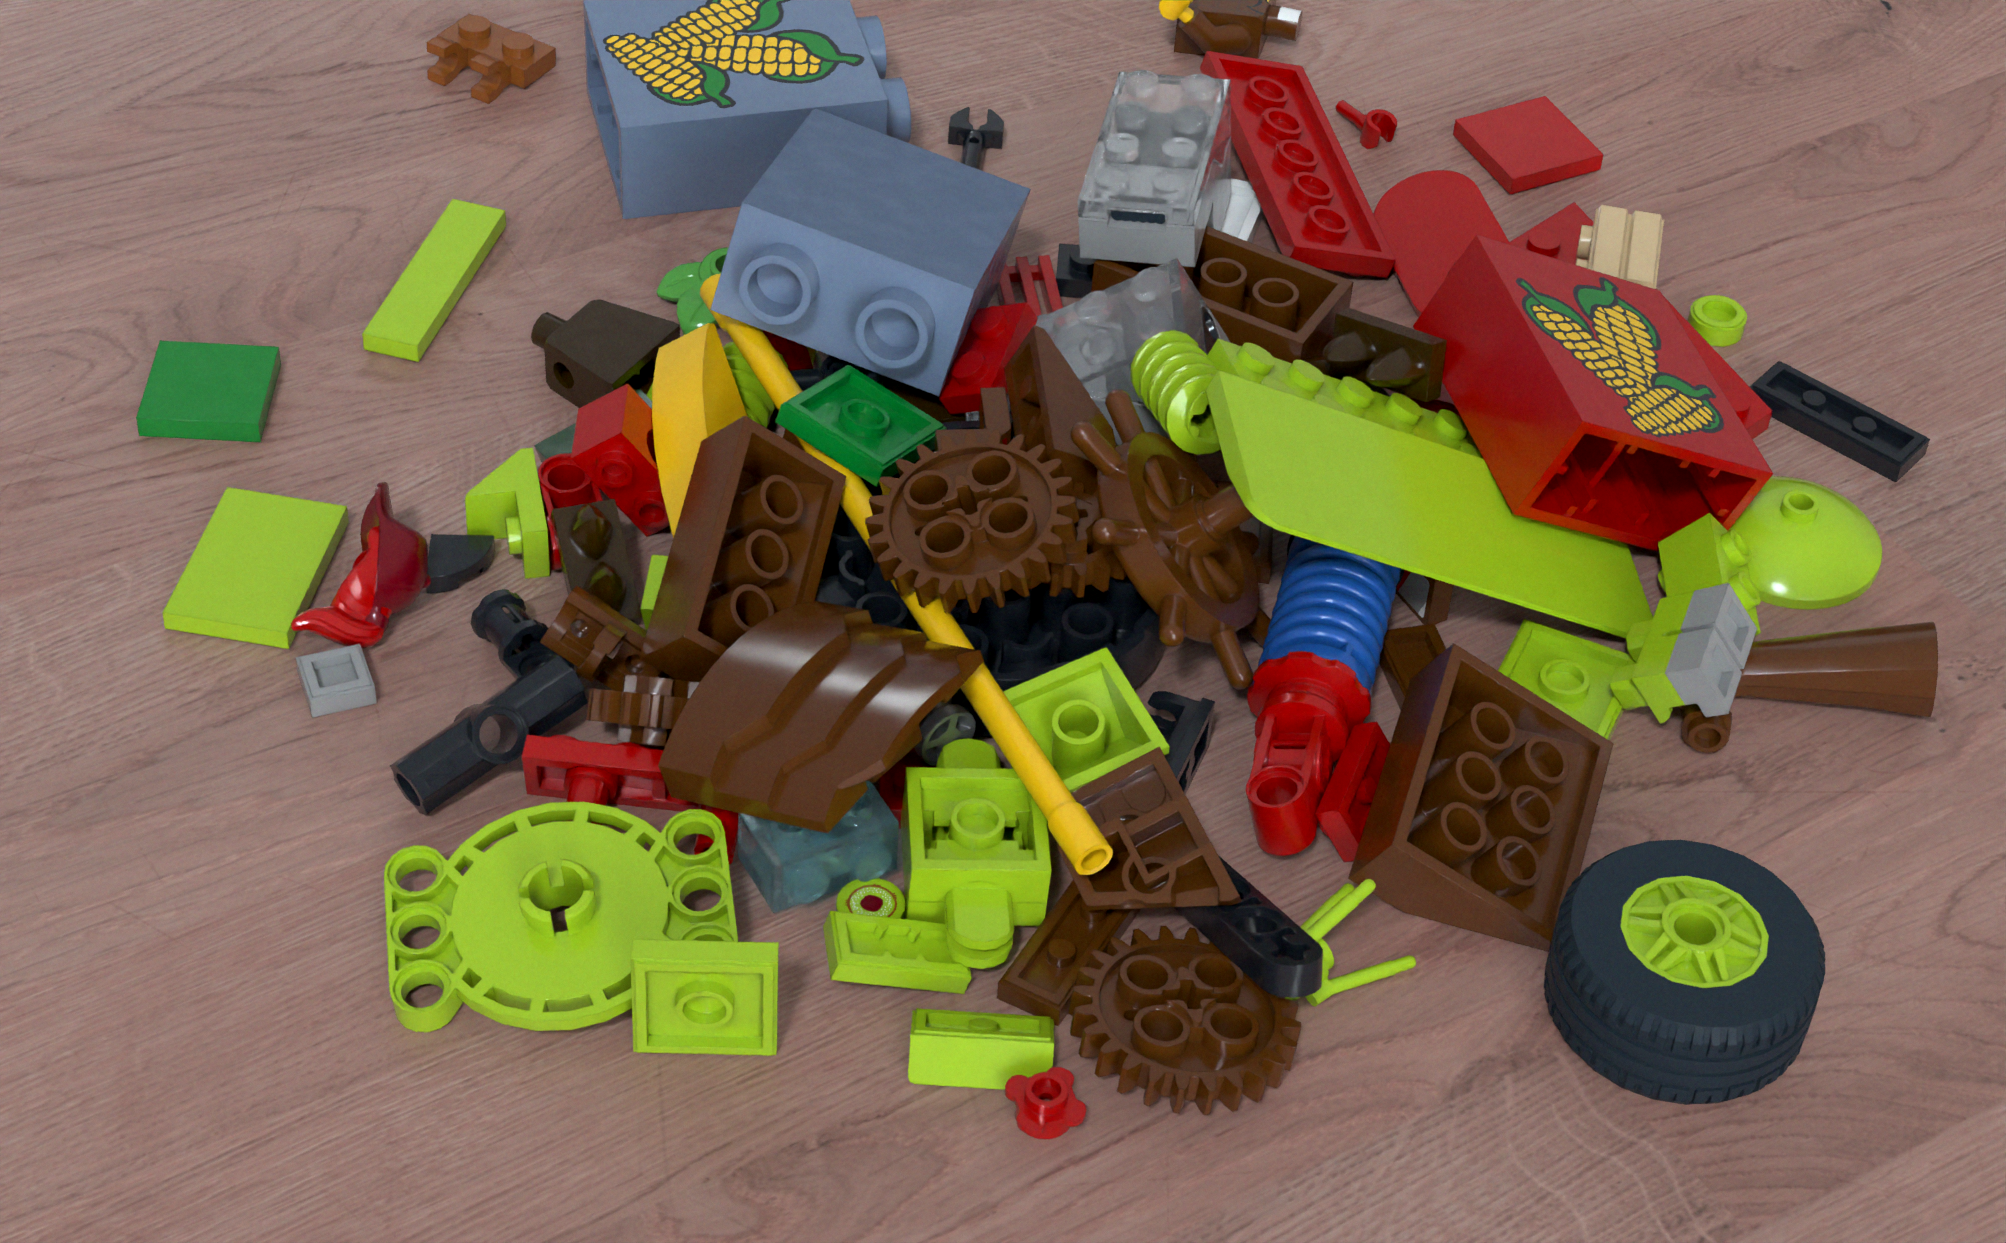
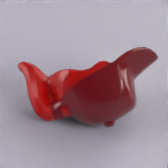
M387 482L377 484L375 495L366 507L360 533L362 553L354 561L353 569L341 584L330 606L309 609L299 614L291 622V629L293 631H309L345 646L360 644L361 648H369L376 645L382 639L384 632L388 628L390 616L409 607L419 596L422 589L430 586L431 577L427 574V541L419 532L394 518Z

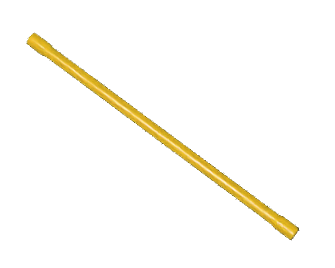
M715 274L707 278L700 288V297L721 329L729 334L779 410L781 404L803 392L762 329L710 310L721 274ZM796 436L805 452L846 476L840 505L870 549L868 543L870 537L865 524V518L873 516L869 504L872 494L860 476ZM894 579L890 580L897 591ZM915 590L905 596H900L929 641L974 649L952 614L944 612L940 596H936L925 607L919 606ZM983 662L960 687L1047 819L1050 832L1077 873L1091 875L1100 871L1112 858L1113 850L1084 806L1076 802Z

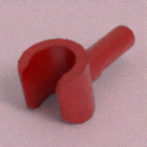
M1344 100L1337 103L1336 111L1362 131L1360 143L1366 149L1377 147L1380 136L1386 142L1393 140L1397 119L1392 113L1382 109H1375L1364 115Z

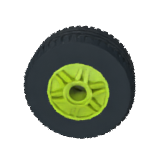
M1687 840L1648 841L1624 847L1597 860L1591 866L1586 867L1581 875L1568 887L1565 898H1563L1549 948L1545 966L1544 995L1554 1024L1572 1050L1595 1072L1619 1087L1653 1100L1684 1105L1720 1103L1759 1091L1765 1085L1777 1080L1778 1076L1783 1075L1788 1066L1796 1060L1809 1030L1824 982V944L1819 936L1820 933L1814 919L1794 891L1765 867L1744 855L1712 844Z

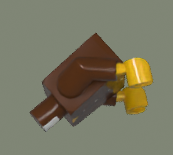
M1276 0L1159 1L1161 15L1168 20L1174 21L1177 19L1174 52L1205 56L1206 51L1258 59L1268 36L1296 41L1302 21L1301 10L1276 6Z

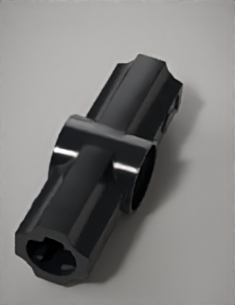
M552 655L483 703L464 708L455 717L452 724L391 764L390 767L394 774V781L404 797L415 806L419 813L428 814L497 765L517 760L523 753L527 735L541 736L586 705L588 701L584 692L585 687L574 669L570 668L559 655ZM491 716L499 725L500 739L493 750L487 751L480 741V728L482 723Z

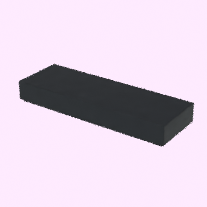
M1781 361L1775 363L1750 386L1772 410V418L1894 482L1903 477L1926 454L1930 441L1926 436Z

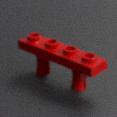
M553 735L550 737L526 736L522 763L527 794L567 799L566 802H589L605 806L609 803L679 812L689 809L708 811L719 818L724 827L729 865L733 862L741 819L776 822L671 797L658 767L664 750L645 748L631 742H622L615 745L580 741L567 735ZM591 821V823H593V824L602 825V823H597V822H592V821ZM697 834L694 855L708 850L714 841L706 835Z

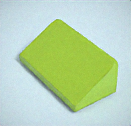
M916 1008L912 1012L908 1079L911 1083L920 1085L1005 1090L1006 1082L1014 1075H1023L1029 1078L1034 1074L1047 1072L1048 1069L1053 1067L1054 1019H1050L1047 1016Z

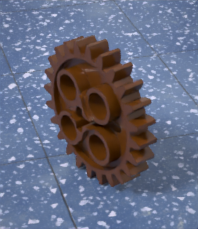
M968 429L963 444L955 445L952 439L947 434L941 435L940 440L941 450L933 453L928 447L920 444L917 446L920 459L914 464L903 459L895 461L900 478L881 477L879 479L883 495L870 497L869 504L873 516L865 518V524L870 537L868 543L874 563H878L884 581L894 579L900 596H905L915 590L919 606L921 607L927 606L936 596H940L945 613H950L959 599H967L971 613H977L981 600L984 597L990 596L999 608L1005 607V591L1010 589L1015 590L1026 598L1030 595L1027 580L1030 577L1044 582L1051 580L1047 562L1066 563L1067 556L1064 544L1076 543L1077 536L1074 523L1080 521L1072 479L1071 477H1065L1063 464L1060 459L1049 461L1045 445L1040 444L1028 451L1025 436L1022 434L1017 435L1008 445H1005L1002 441L1000 429H994L986 442H978L974 430Z
M1167 926L1160 927L1157 940H1151L1139 928L1134 929L1130 946L1116 937L1110 938L1107 953L1093 950L1088 967L1080 966L1068 1012L1069 1015L1073 1016L1070 1035L1082 1038L1079 1048L1080 1057H1098L1094 1073L1097 1077L1117 1073L1120 1075L1117 1092L1123 1094L1138 1086L1145 1090L1143 1102L1146 1106L1152 1105L1160 1095L1169 1097L1173 1113L1178 1114L1181 1112L1185 1100L1195 1101L1203 1115L1210 1114L1212 1102L1216 1099H1219L1232 1112L1238 1110L1242 1094L1257 1103L1261 1101L1265 1085L1278 1088L1284 1070L1290 1071L1301 1029V1022L1295 1020L1299 1006L1298 1001L1285 999V997L1276 996L1261 989L1211 941L1209 944L1199 942L1198 933L1192 927L1188 929L1184 939H1175Z

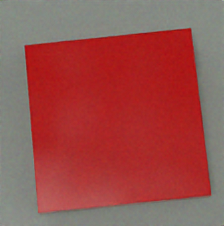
M1546 96L1455 119L1453 136L1509 194L1601 169L1604 154Z

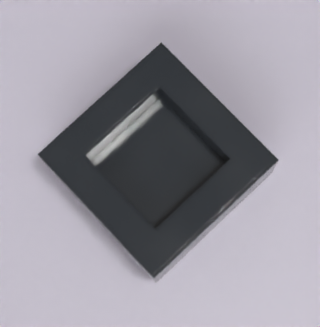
M1059 243L1056 282L1060 297L1091 299L1093 267L1097 259L1080 258L1079 244Z

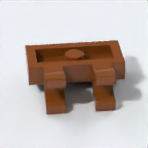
M467 14L427 42V52L439 56L437 63L427 70L428 80L446 86L457 77L462 69L469 66L472 70L483 74L481 80L471 87V97L487 104L494 101L508 85L514 84L525 89L556 66L555 47L535 40L528 34L515 32L492 23L487 18L478 15Z

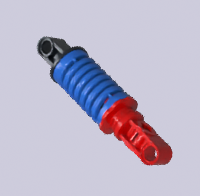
M1290 535L1287 561L1281 579V586L1277 593V601L1272 611V618L1268 626V634L1264 640L1263 652L1258 662V668L1254 671L1253 685L1249 687L1247 693L1250 711L1257 716L1255 723L1256 743L1253 766L1246 784V795L1257 844L1263 851L1278 856L1292 855L1304 850L1313 842L1316 836L1318 818L1315 813L1331 779L1332 763L1340 758L1354 725L1365 723L1366 716L1371 712L1372 686L1376 679V669L1380 662V653L1383 649L1384 636L1388 629V620L1392 612L1396 587L1401 582L1405 571L1401 568L1294 535Z

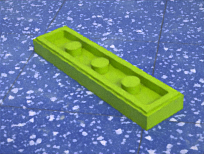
M452 199L362 333L364 350L419 362L505 229V210Z

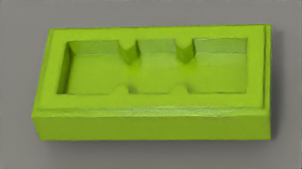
M829 911L823 925L831 980L964 994L972 979L970 967H966L952 959L947 947L944 923Z

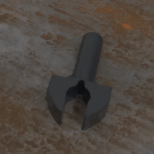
M966 107L950 117L948 144L963 146L960 163L981 170L984 149H1002L1004 121L998 114L988 109L987 123L981 125L978 130H975L973 125L969 123L970 107Z

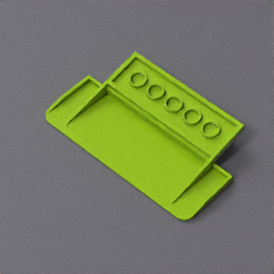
M1217 339L1208 353L1207 357L1215 364L1218 371L1207 387L1206 394L1227 474L1246 508L1266 525L1294 536L1623 638L1627 637L1632 623L1653 619L1627 543L1514 515L1463 419L1454 412L1441 409L1436 413L1421 408L1413 400L1402 394L1392 393L1389 397L1374 392L1355 378L1345 376L1342 380L1324 375L1308 362L1294 360L1293 363L1274 358L1265 349L1253 343L1246 342L1239 346Z

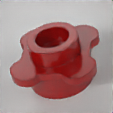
M1052 1067L1047 1072L1037 1073L1029 1078L1023 1075H1014L1008 1079L1005 1085V1096L1015 1102L1016 1124L1021 1131L1037 1139H1054L1066 1133L1070 1127L1078 1126L1084 1121L1087 1110L1086 1105L1075 1097L1072 1089L1074 1076L1069 1070L1062 1067Z

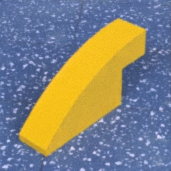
M707 323L660 347L656 357L652 385L654 449L661 492L673 538L701 441L741 417L747 416L716 326L712 323Z

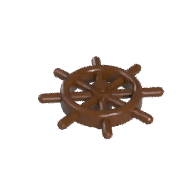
M1122 389L1112 390L1106 396L1105 404L1122 444L1114 448L1087 421L1076 423L1070 432L1073 443L1098 469L1096 491L1101 519L1094 523L1092 536L1100 544L1111 545L1119 563L1135 589L1160 617L1158 634L1160 641L1165 646L1176 647L1183 642L1185 637L1198 642L1212 643L1230 685L1236 689H1246L1252 684L1254 674L1235 632L1244 627L1263 647L1271 621L1268 615L1259 607L1258 579L1251 556L1258 550V537L1250 531H1241L1239 527L1240 524L1253 518L1254 515L1246 508L1233 484L1221 491L1217 489L1208 475L1197 464L1196 454L1183 451L1173 441L1160 434L1145 432L1129 394Z

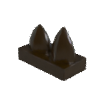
M1349 308L1335 314L1333 339L1324 348L1323 356L1330 365V370L1423 402H1428L1439 398L1441 395L1447 340Z
M615 499L552 509L550 518L568 595L576 586H579L609 604L611 608L635 624L640 625L643 617Z

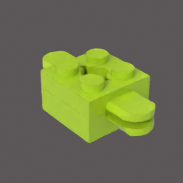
M965 738L954 740L944 745L938 757L937 767H906L901 814L906 919L944 923L947 947L955 962L976 969L995 967L1003 963L1008 957L1013 943L1014 926H1040L1045 919L1052 871L1047 819L1014 769L1001 768L996 749L982 740Z

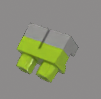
M1726 583L1661 598L1652 620L1631 624L1626 641L1627 649L1636 664L1615 667L1610 680L1611 690L1624 709L1630 710L1649 706L1660 724L1670 718L1673 707L1697 704L1705 717L1729 714L1742 676L1740 669L1745 667L1757 631V627L1731 585Z

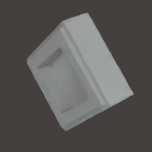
M360 644L296 657L297 674L312 718L377 704L375 686Z

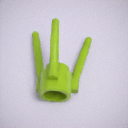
M1372 879L1364 880L1356 888L1350 883L1344 884L1300 926L1323 949L1321 988L1317 992L1305 996L1314 1007L1333 994L1412 969L1416 965L1415 957L1408 955L1328 979V970L1334 966V957L1331 949L1322 937L1374 891L1376 884ZM1285 997V999H1291V1000H1295V1001L1300 998V997H1296V998Z

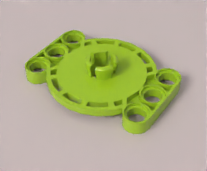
M550 802L514 811L485 825L463 842L448 861L436 849L423 845H413L393 854L385 865L384 892L389 991L397 1020L405 1028L415 1032H431L441 1029L452 1020L463 1002L472 1010L496 1022L533 1031L574 1030L606 1022L632 1009L630 963L632 939L738 941L725 830L719 818L713 813L702 809H689L679 812L669 819L660 833L647 821L619 808L589 802ZM591 821L616 826L627 832L623 834L608 826L593 824ZM691 834H703L714 841L708 850L697 855H688L676 848L681 839ZM498 839H501V840H499L498 842H496L494 845H492L489 849H487L484 853L482 852L486 847H488V846H489L490 844H492L494 841H496V840H498ZM645 843L651 846L649 851L644 849ZM467 866L468 870L462 876L460 872ZM428 870L436 875L432 885L424 890L407 891L399 886L403 877L412 871ZM700 889L714 891L721 897L717 905L705 911H693L682 904L687 895ZM560 906H571L565 909L568 930L554 932L551 912L549 910ZM420 926H430L440 932L437 940L425 948L412 949L402 943V939L409 931ZM423 984H433L443 990L440 999L431 1006L418 1008L405 1002L408 993L415 987Z

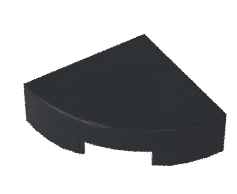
M431 534L427 573L431 577V584L426 588L427 593L454 590L459 588L458 581L473 575L479 570L480 573L485 572L490 567L495 556L494 536Z

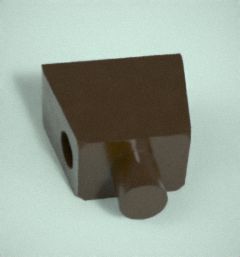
M598 299L590 301L569 320H564L549 312L543 313L533 326L531 340L534 345L543 348L545 351L546 382L550 389L578 408H581L626 384H629L635 391L641 389L647 395L654 378L658 350L660 347L680 338V325L663 318Z

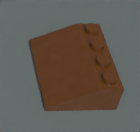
M1453 643L1410 679L1348 879L1358 885L1366 879H1372L1376 884L1372 894L1404 913L1549 952L1560 905L1563 898H1565L1568 887L1580 875L1614 743Z

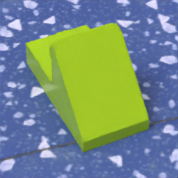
M533 447L521 448L466 494L467 535H493L495 539L507 538L509 555L521 554L525 579L550 576L548 529Z

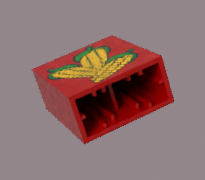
M1475 235L1462 256L1452 265L1446 279L1413 325L1415 330L1447 340L1442 382L1514 515L1659 551L1658 542L1708 513L1728 531L1773 475L1769 465L1660 290Z

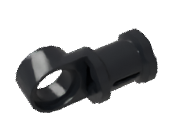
M508 589L494 591L485 596L472 613L470 624L474 633L479 638L492 642L496 646L500 662L516 680L550 656L559 655L540 643L549 628L544 623L530 618L526 613L524 600L517 593H512ZM506 607L509 613L506 614L502 608ZM518 648L521 652L517 653L515 649ZM560 656L570 668L574 669V664Z

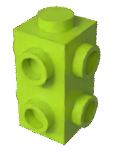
M1708 513L1658 542L1662 569L1658 572V579L1667 597L1729 583L1757 627L1755 636L1761 633L1756 606L1760 604L1761 600L1756 586L1750 579L1748 563L1752 561V553L1747 542L1737 530L1731 529L1727 531Z

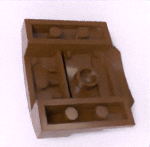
M820 601L797 604L772 614L756 624L732 644L714 663L700 681L679 715L665 745L658 767L673 798L828 834L868 790L865 781L887 769L897 751L921 720L939 702L947 703L984 662L980 650L927 641L926 635L923 632L874 624L868 610Z

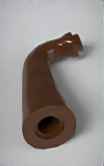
M1924 622L1755 641L1752 643L1744 669H1740L1742 676L1735 696L1860 706L1931 717L1938 676V641L1935 623ZM1697 704L1679 706L1683 718L1682 736L1684 743L1697 751L1705 753L1715 752L1726 746L1729 741L1732 725V713L1730 711L1729 714L1705 717Z

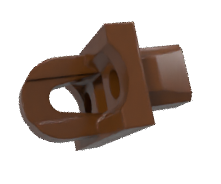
M576 586L570 592L557 617L540 641V643L577 666L576 674L592 684L598 680L614 691H622L624 675L658 678L662 672L639 659L647 630L579 586ZM621 642H623V644L621 645L620 649L618 650L613 659L607 656V654L610 655V653Z

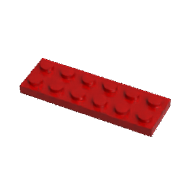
M1206 51L1200 71L1228 134L1231 136L1232 143L1282 255L1319 269L1341 271L1357 277L1370 275L1387 278L1396 259L1303 66Z

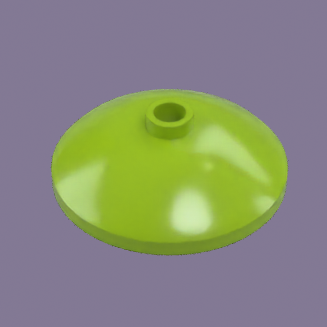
M1771 476L1728 530H1737L1751 550L1752 561L1748 563L1750 579L1758 590L1760 600L1779 607L1810 610L1825 609L1848 603L1870 588L1876 579L1882 561L1881 540L1868 517L1854 503L1840 493L1805 479Z

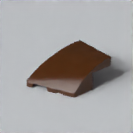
M1160 746L1071 793L1076 802L1080 803L1087 810L1113 850L1110 862L1103 869L1091 875H1081L1077 873L1057 843L1058 850L1089 910L1221 906L1242 902Z

